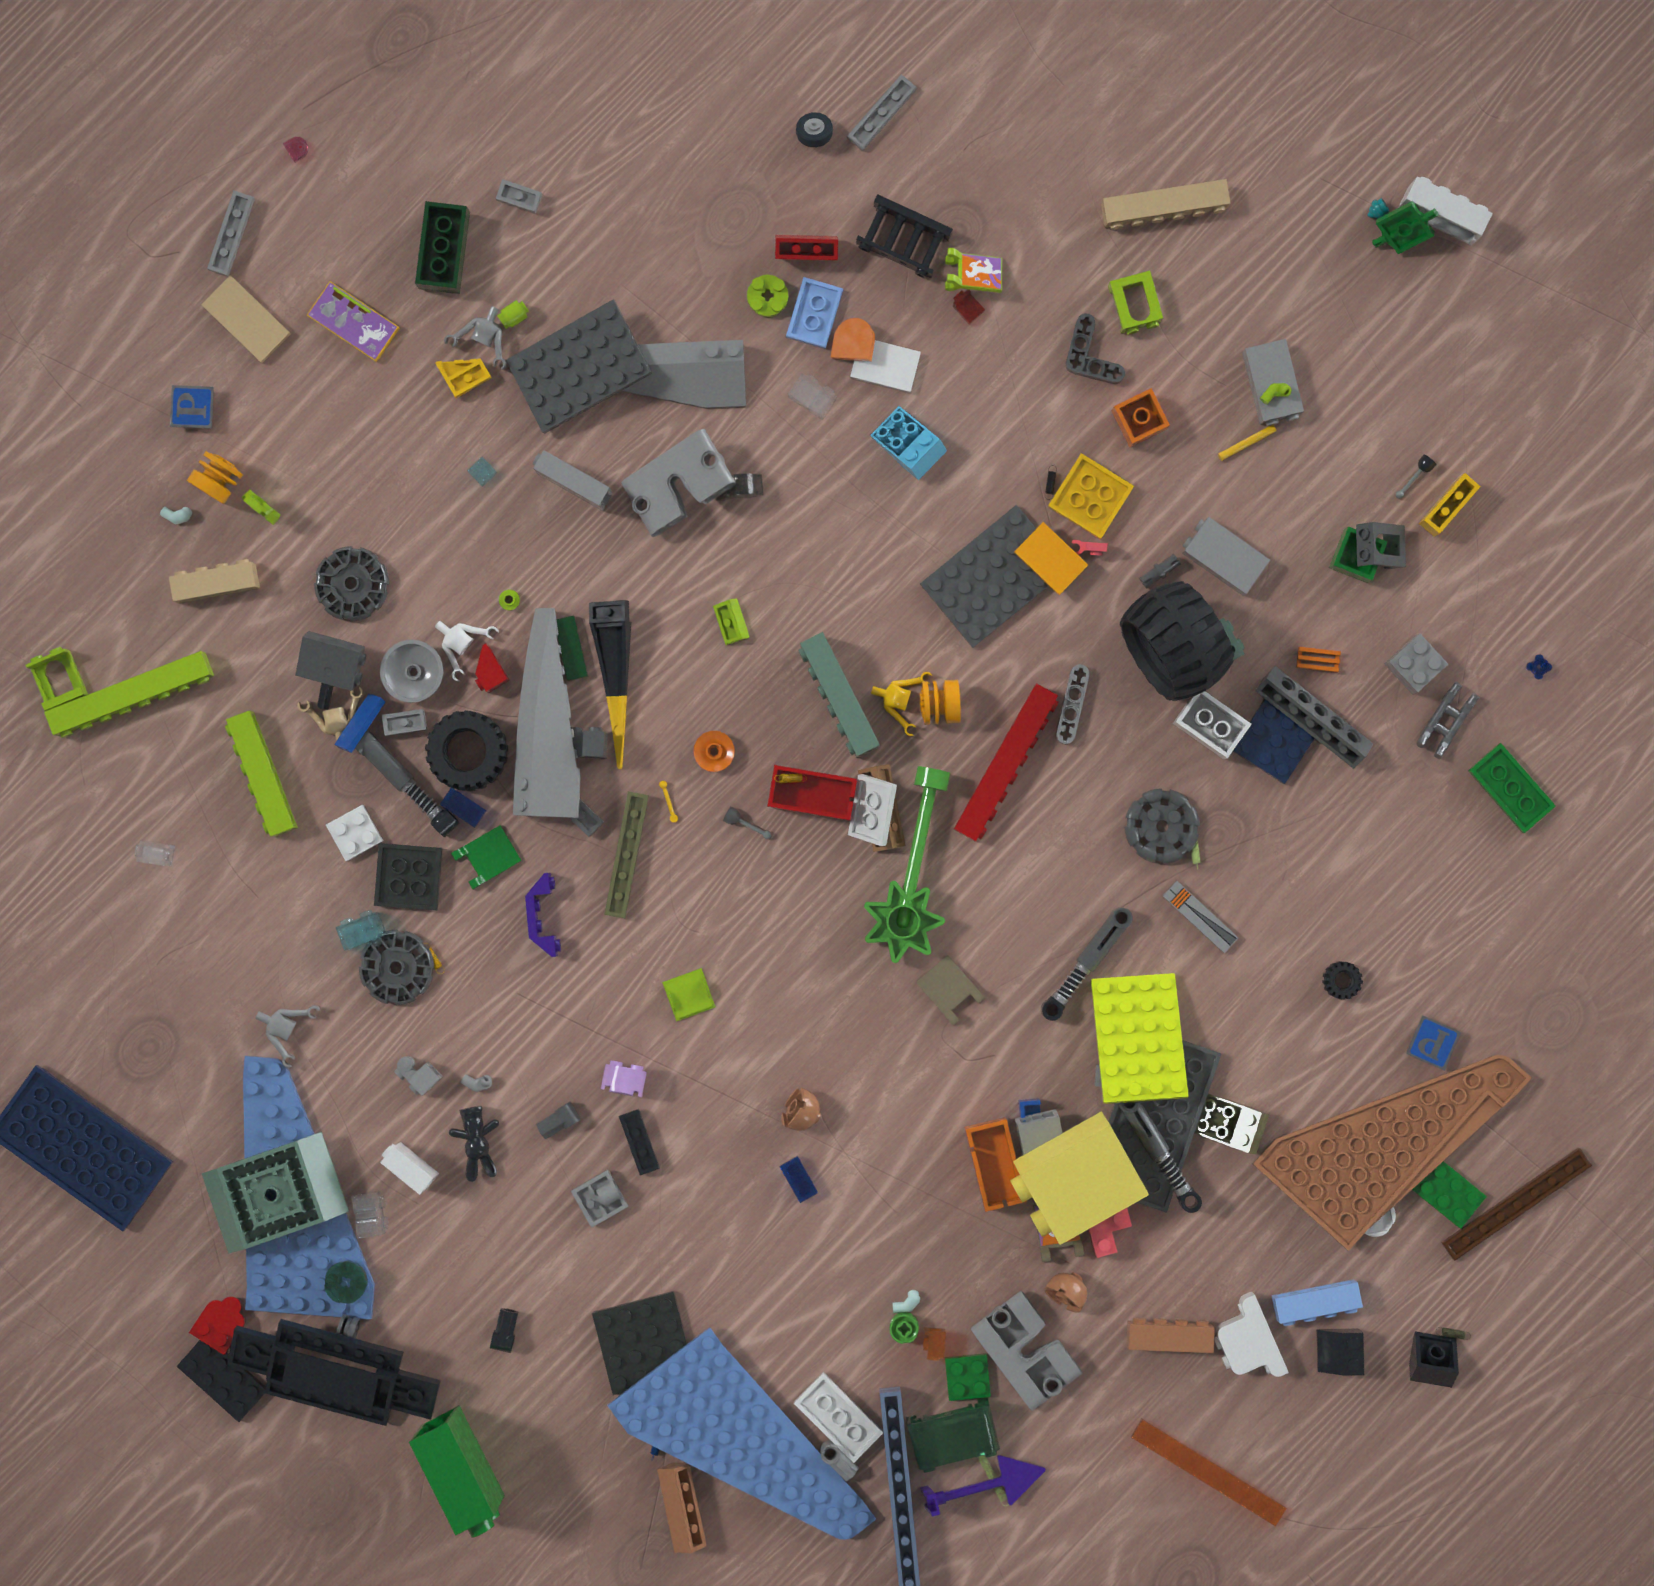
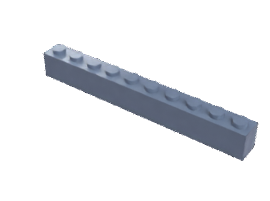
M900 1386L879 1388L899 1586H920Z

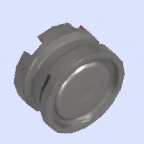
M343 1314L336 1334L356 1339L360 1318L354 1317L352 1319L349 1318V1315Z

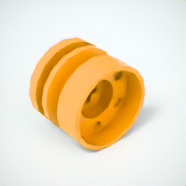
M205 451L203 456L210 460L209 464L202 460L198 462L205 469L204 472L193 469L186 481L220 503L225 504L231 495V492L225 487L226 483L236 486L238 483L230 479V477L234 475L241 479L243 474L226 459Z
M958 679L944 680L943 690H938L936 681L932 683V690H929L928 681H922L920 711L924 725H930V715H934L935 724H939L940 715H944L946 724L961 723Z

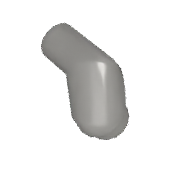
M465 1074L460 1083L474 1092H480L491 1087L492 1078L484 1075L483 1077L473 1079Z

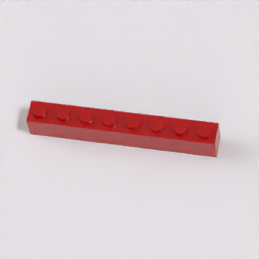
M1037 683L1034 685L953 830L973 841L983 838L987 831L984 826L988 820L992 822L997 813V810H995L997 803H1002L1008 794L1005 791L1008 784L1013 785L1018 774L1015 771L1018 766L1023 767L1028 758L1025 755L1028 748L1033 749L1039 738L1036 737L1039 729L1044 730L1049 721L1046 719L1049 711L1053 713L1059 703L1056 700L1057 694Z

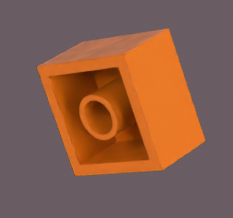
M1152 388L1115 405L1111 410L1129 448L1167 430L1170 426Z

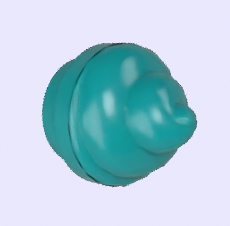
M1382 198L1379 200L1375 199L1371 203L1367 216L1378 219L1390 213V210Z

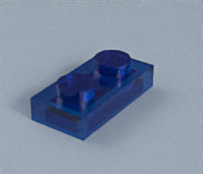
M450 788L440 803L441 806L474 828H476L487 811L453 788Z
M798 1155L779 1166L800 1203L818 1193Z

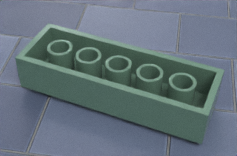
M821 632L801 642L799 654L804 663L808 661L810 665L808 672L812 680H817L820 684L817 687L823 700L827 698L830 704L827 706V709L832 718H837L839 724L836 727L841 737L846 736L848 740L846 747L851 756L855 754L856 758L878 748L880 744L824 633Z

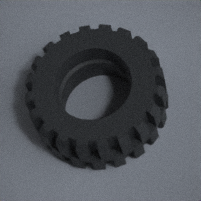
M456 711L449 716L442 717V720L439 723L436 722L433 726L432 733L429 732L427 737L429 739L428 744H425V751H427L426 761L431 767L432 774H435L441 783L457 790L475 791L476 789L487 787L486 785L496 781V777L502 774L503 766L507 763L508 759L506 757L508 745H506V737L498 724L489 717L473 711ZM465 731L478 734L486 745L484 761L479 767L469 771L456 768L450 762L447 752L451 739L458 733Z

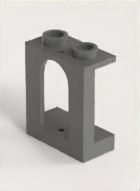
M1378 522L1356 524L1357 566L1375 565L1384 566V569L1406 567L1405 525ZM1379 534H1383V540L1387 541L1384 554H1380L1376 548V538Z

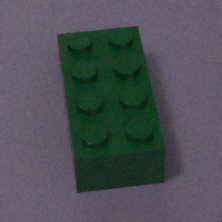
M425 201L415 279L418 289L460 294L470 211L467 206Z

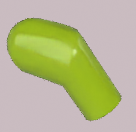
M1273 383L1263 393L1260 400L1268 405L1273 397L1289 396L1292 389L1286 383Z

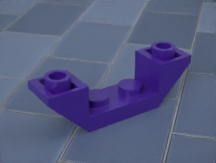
M544 873L525 895L529 939L551 957H556L558 952H561L560 939H556V935L539 937V933L542 932V921L538 920L537 912L541 911L540 900L536 899V895L552 894V889H555V878L551 877V873Z

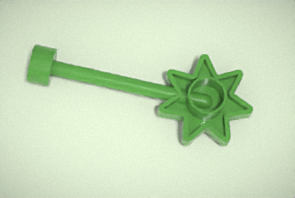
M922 766L917 767L914 785L923 787V793L903 889L896 881H891L887 902H866L864 904V908L877 921L875 926L865 936V941L867 943L888 942L890 957L893 963L899 962L909 946L925 955L931 954V947L926 932L945 923L943 917L926 911L930 889L925 887L916 892L936 790L947 792L950 772Z

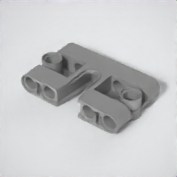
M701 429L628 476L621 484L632 501L633 510L639 514L651 537H655L687 517L682 497L675 486L678 478L681 479L691 495L699 503L703 502L705 505L732 488L736 482L724 463V457L718 453L706 430ZM712 456H715V463L710 466L709 460ZM646 500L647 508L642 510V503Z
M1019 1291L1001 1306L995 1307L989 1315L971 1327V1330L1026 1405L1033 1411L1052 1396L1058 1395L1065 1386L1083 1374V1372L1058 1339L1037 1348L1029 1355L1021 1353V1349L1030 1343L1046 1324L1025 1294ZM1004 1312L1007 1314V1318L1004 1321H998L995 1318L996 1315ZM1050 1380L1058 1382L1057 1387L1054 1389H1049L1046 1385Z

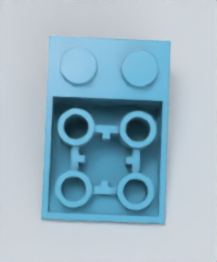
M900 406L870 435L917 480L947 452L942 441Z

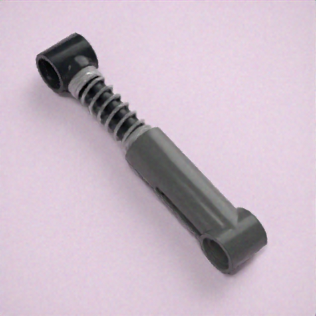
M367 729L355 749L365 756L399 792L407 793L406 796H410V800H414V804H418V808H422V812L427 813L426 816L431 820L430 824L445 838L460 822L446 808L442 809L440 806H437V802L434 803L432 801L433 798L430 799L428 797L429 794L426 795L424 790L422 791L420 786L416 785V782L413 780L414 776Z
M1118 907L1111 912L1108 919L1077 958L1078 963L1074 966V971H1070L1071 975L1067 976V980H1064V984L1060 985L1061 988L1057 989L1053 996H1050L1048 1000L1042 1003L1041 1014L1044 1018L1055 1021L1062 1016L1065 1005L1068 1002L1067 999L1072 997L1071 994L1075 993L1074 990L1076 988H1079L1078 985L1082 984L1081 981L1085 979L1086 974L1088 975L1090 972L1095 971L1126 928L1131 925L1133 916L1128 909ZM1119 912L1126 914V921L1123 924H1119L1116 921V915ZM1113 926H1115V929L1112 931V933L1109 935L1106 941L1102 943L1106 935L1110 932ZM1055 1004L1057 1006L1056 1014L1048 1015L1046 1012L1047 1006Z
M1134 1102L1128 1108L1123 1103H1117L1151 1159L1159 1162L1158 1165H1161V1170H1164V1174L1167 1175L1170 1184L1174 1186L1173 1189H1175L1174 1192L1177 1195L1179 1205L1188 1213L1197 1212L1202 1206L1201 1197L1195 1192L1193 1187H1190L1188 1182H1185V1177H1182V1173L1179 1172V1168L1176 1167V1163L1170 1157L1169 1146L1141 1102ZM1134 1112L1138 1113L1139 1117L1146 1126L1145 1129H1143V1127L1141 1126ZM1188 1196H1194L1195 1203L1192 1206L1185 1205V1200Z

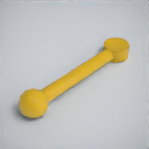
M664 780L660 781L659 786L663 789L671 814L670 821L673 823L677 822L678 816L674 813L666 788L667 782Z

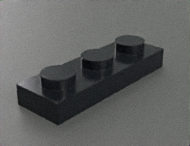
M636 1109L619 1115L639 1175L641 1176L660 1169L640 1110Z

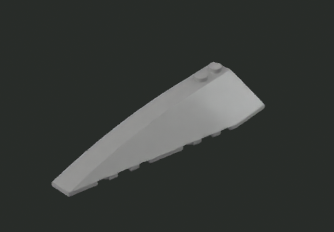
M743 340L639 344L638 346L653 374L622 390L623 392L656 397L701 408L746 407Z

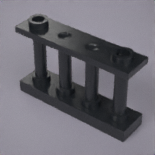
M877 194L873 206L876 208L877 213L865 238L857 236L856 244L859 245L858 248L868 253L870 251L912 269L921 278H932L934 270L929 268L940 242L944 241V239L949 241L953 228ZM890 214L895 216L896 221L883 247L872 241L884 215ZM908 222L914 225L915 229L903 255L891 251L903 224ZM927 231L932 233L934 238L920 264L910 258L922 232Z

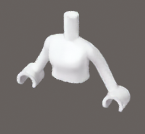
M441 621L435 625V628L445 635L442 648L454 669L452 678L455 681L460 682L456 678L457 672H461L464 675L465 672L459 668L451 649L460 656L467 650L474 639L466 632L486 635L494 640L489 635V632L496 630L499 633L496 627L490 626L487 629L458 623L454 627L449 628Z

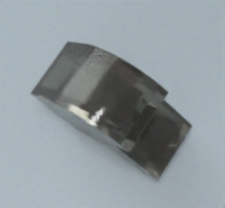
M733 474L732 477L736 484L716 497V501L733 498L748 499L764 495L762 474Z

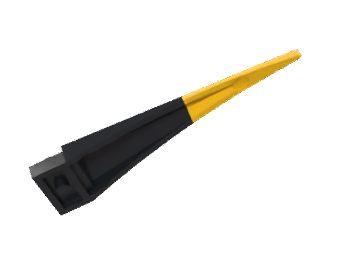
M629 601L589 603V624L608 703L617 768L622 769L632 622H629Z

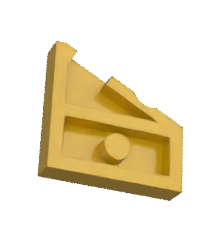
M481 358L465 361L435 362L455 398L462 396L492 378Z

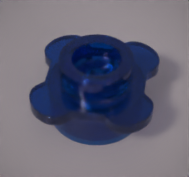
M1539 654L1535 656L1532 662L1527 663L1526 668L1534 674L1535 679L1539 680L1543 678L1545 673L1551 671L1552 665L1544 659L1543 655Z

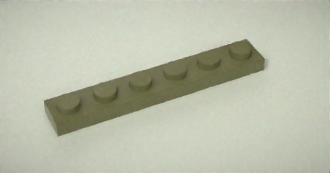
M628 791L604 915L626 918L649 795Z

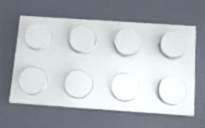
M824 1372L794 1401V1404L853 1463L883 1434V1430Z

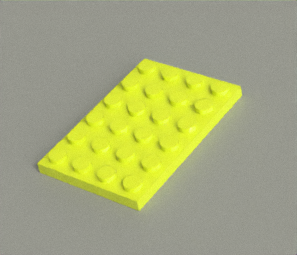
M1175 973L1091 979L1103 1104L1188 1098Z

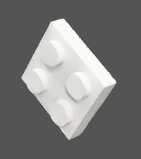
M364 805L326 824L345 861H349L383 842Z

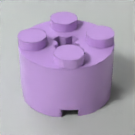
M611 1060L610 1065L605 1064L601 1090L605 1091L606 1086L610 1087L609 1092L633 1096V1093L636 1092L638 1097H642L647 1072L643 1071L642 1066L631 1064V1068L622 1067V1062Z

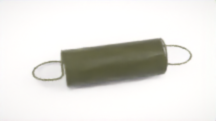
M1442 1328L1441 1336L1464 1339L1466 1333L1460 1330Z

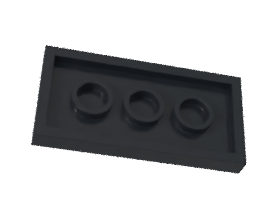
M199 1340L176 1367L236 1421L240 1422L265 1394L266 1386L249 1371L227 1365L229 1359L228 1352L226 1355H223Z

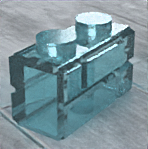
M372 910L360 913L361 918L356 920L350 917L340 921L341 925L336 927L345 951L386 936L384 933L385 928L378 912L372 913Z

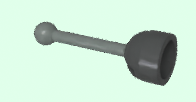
M730 806L723 819L724 822L731 825L739 822L762 834L765 839L771 838V832L763 831L740 819L739 811Z

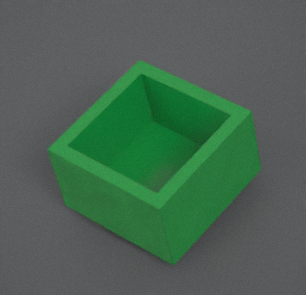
M1348 526L1342 532L1329 569L1369 583L1373 581L1378 566H1357L1356 529ZM1376 538V548L1380 554H1383L1387 541Z

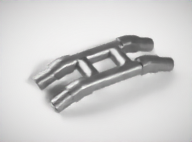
M1455 682L1445 694L1416 743L1418 747L1424 748L1434 730L1443 735L1444 737L1434 754V757L1437 759H1442L1453 737L1480 698L1477 694L1472 693L1462 706L1460 712L1451 707L1449 704H1451L1462 687L1458 682ZM1444 712L1455 718L1449 729L1438 723Z

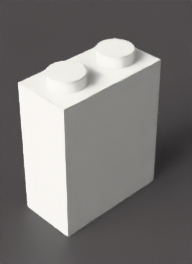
M401 1142L396 1145L392 1144L381 1155L384 1159L380 1163L419 1195L439 1175L436 1170Z

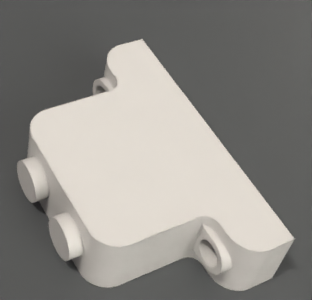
M1251 1291L1242 1295L1239 1304H1237L1241 1314L1218 1324L1215 1328L1216 1337H1214V1342L1217 1349H1222L1225 1355L1221 1358L1226 1369L1231 1368L1234 1373L1241 1375L1264 1365L1267 1374L1271 1373L1276 1377L1289 1373L1255 1294Z

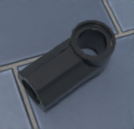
M508 1308L500 1309L490 1349L511 1353L519 1312Z

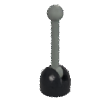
M1424 454L1418 462L1419 470L1401 491L1396 492V497L1402 499L1405 491L1422 472H1430L1437 464Z

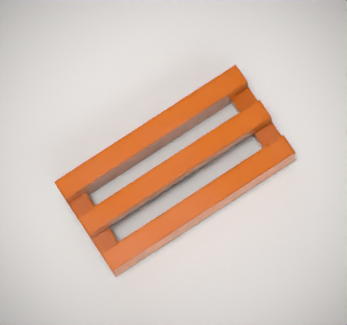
M1298 647L1296 668L1338 673L1341 651ZM1302 652L1333 655L1335 658L1304 656ZM1301 660L1334 663V667L1301 664Z

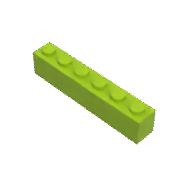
M249 710L226 719L228 724L225 725L226 731L230 737H233L235 742L233 749L236 756L241 758L242 764H240L244 776L247 775L250 783L247 785L251 795H255L257 803H255L256 810L259 815L262 814L265 821L262 823L265 833L269 834L270 837H276L297 829L296 821L254 711Z

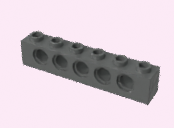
M1276 666L1270 670L1255 690L1353 769L1367 756L1373 746L1371 741Z

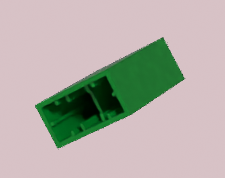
M459 1405L422 1424L409 1441V1444L455 1536L468 1530L471 1538H474L495 1526L493 1520L500 1516L498 1508L505 1495Z

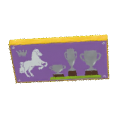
M329 281L307 314L309 318L375 362L379 360L400 329L397 325L331 281Z

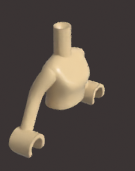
M359 687V696H355L354 690L350 691L353 699L348 719L345 716L344 707L323 711L325 723L312 709L310 701L307 700L308 706L306 709H302L300 702H298L297 707L300 711L307 712L323 733L335 735L336 740H338L356 713L358 701L364 696V690Z

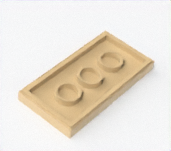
M231 275L201 304L261 363L291 335Z

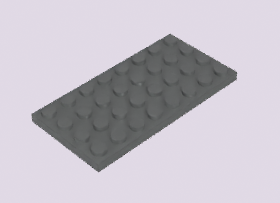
M1184 1040L1182 1042L1189 1097L1184 1099L1141 1101L1169 1146L1170 1157L1173 1158V1162L1176 1163L1179 1172L1182 1170L1221 1057V1053ZM1126 1102L1123 1104L1125 1107L1129 1108L1133 1105L1134 1102ZM1114 1103L1108 1122L1149 1194L1137 1203L1167 1213L1175 1190L1173 1189L1174 1186L1170 1184V1180L1167 1179L1164 1170H1161L1162 1167L1160 1164L1158 1165L1159 1162L1151 1159L1122 1110L1118 1107L1117 1103ZM1134 1112L1141 1126L1143 1127V1129H1145L1146 1126L1139 1117L1138 1113Z

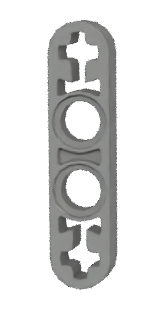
M1081 664L1074 666L1070 671L1056 731V738L1061 744L1071 743L1076 736L1089 679L1088 668ZM1079 668L1085 674V677H1081L1079 684H1084L1083 687L1071 685L1072 681L1076 682L1077 675L1074 674V671H1078ZM1076 688L1080 691L1081 697L1078 700L1070 698L1069 692L1071 689ZM1067 709H1073L1076 712L1074 720L1070 721L1065 718L1064 713ZM1062 721L1067 724H1074V728L1069 727L1068 733L1071 734V738H1067L1066 741L1060 735V732H1064L1066 725L1062 726Z

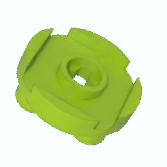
M762 275L754 278L749 285L747 301L750 308L757 315L766 318L774 317L787 306L788 289L782 279L774 275ZM766 291H770V294L774 295L769 301H765V297H762V294H765Z
M249 489L241 497L244 502L265 517L272 525H275L279 520L281 514L270 507L266 501Z

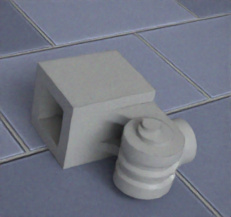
M406 1056L399 1059L397 1069L394 1072L400 1079L404 1080L406 1078L410 1083L409 1088L416 1095H425L443 1077L429 1062L425 1063L419 1070L414 1069L415 1060L412 1057Z

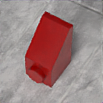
M487 643L482 645L475 673L478 679L475 682L481 691L485 689L487 693H490L510 681L490 646Z

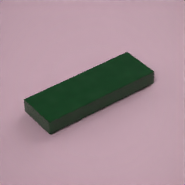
M575 616L556 619L559 633L557 637L561 646V655L567 681L588 677Z

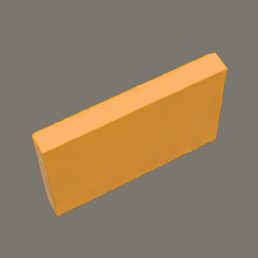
M1044 522L1014 551L1058 595L1088 566Z

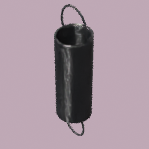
M1048 471L1045 494L1050 493L1053 497L1056 472Z

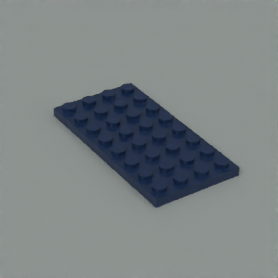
M39 1065L33 1068L0 1114V1145L122 1232L126 1230L173 1164L171 1159Z

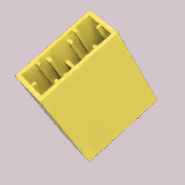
M1102 1111L1013 1161L1020 1174L1010 1180L1022 1203L1033 1197L1039 1210L1030 1214L1035 1226L1042 1237L1053 1232L1060 1245L1149 1195Z

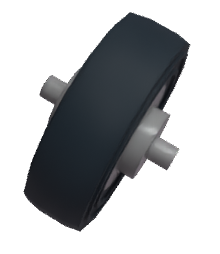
M808 113L798 120L796 135L803 145L817 148L824 146L830 141L833 135V125L831 120L822 113Z

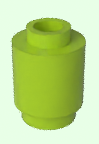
M515 300L500 310L501 313L497 317L505 329L513 328L528 318L526 313L529 310L523 301L518 303Z

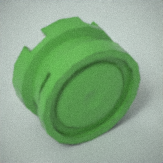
M903 1312L894 1315L891 1319L890 1334L896 1342L903 1344L915 1340L918 1335L919 1325L914 1315Z

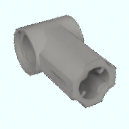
M831 1440L822 1443L820 1448L822 1460L829 1464L845 1481L851 1479L859 1467ZM829 1448L836 1451L833 1456H827L824 1452Z

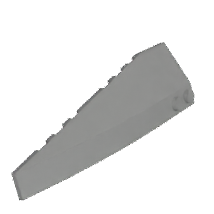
M555 608L535 609L528 643L516 742L513 815L579 818L580 769L577 768L575 760L578 756L577 750L573 747L572 738H574V731L571 729L569 721L571 719L567 685L563 682L565 672L564 666H561L559 656L562 653L561 646L557 643L559 633Z

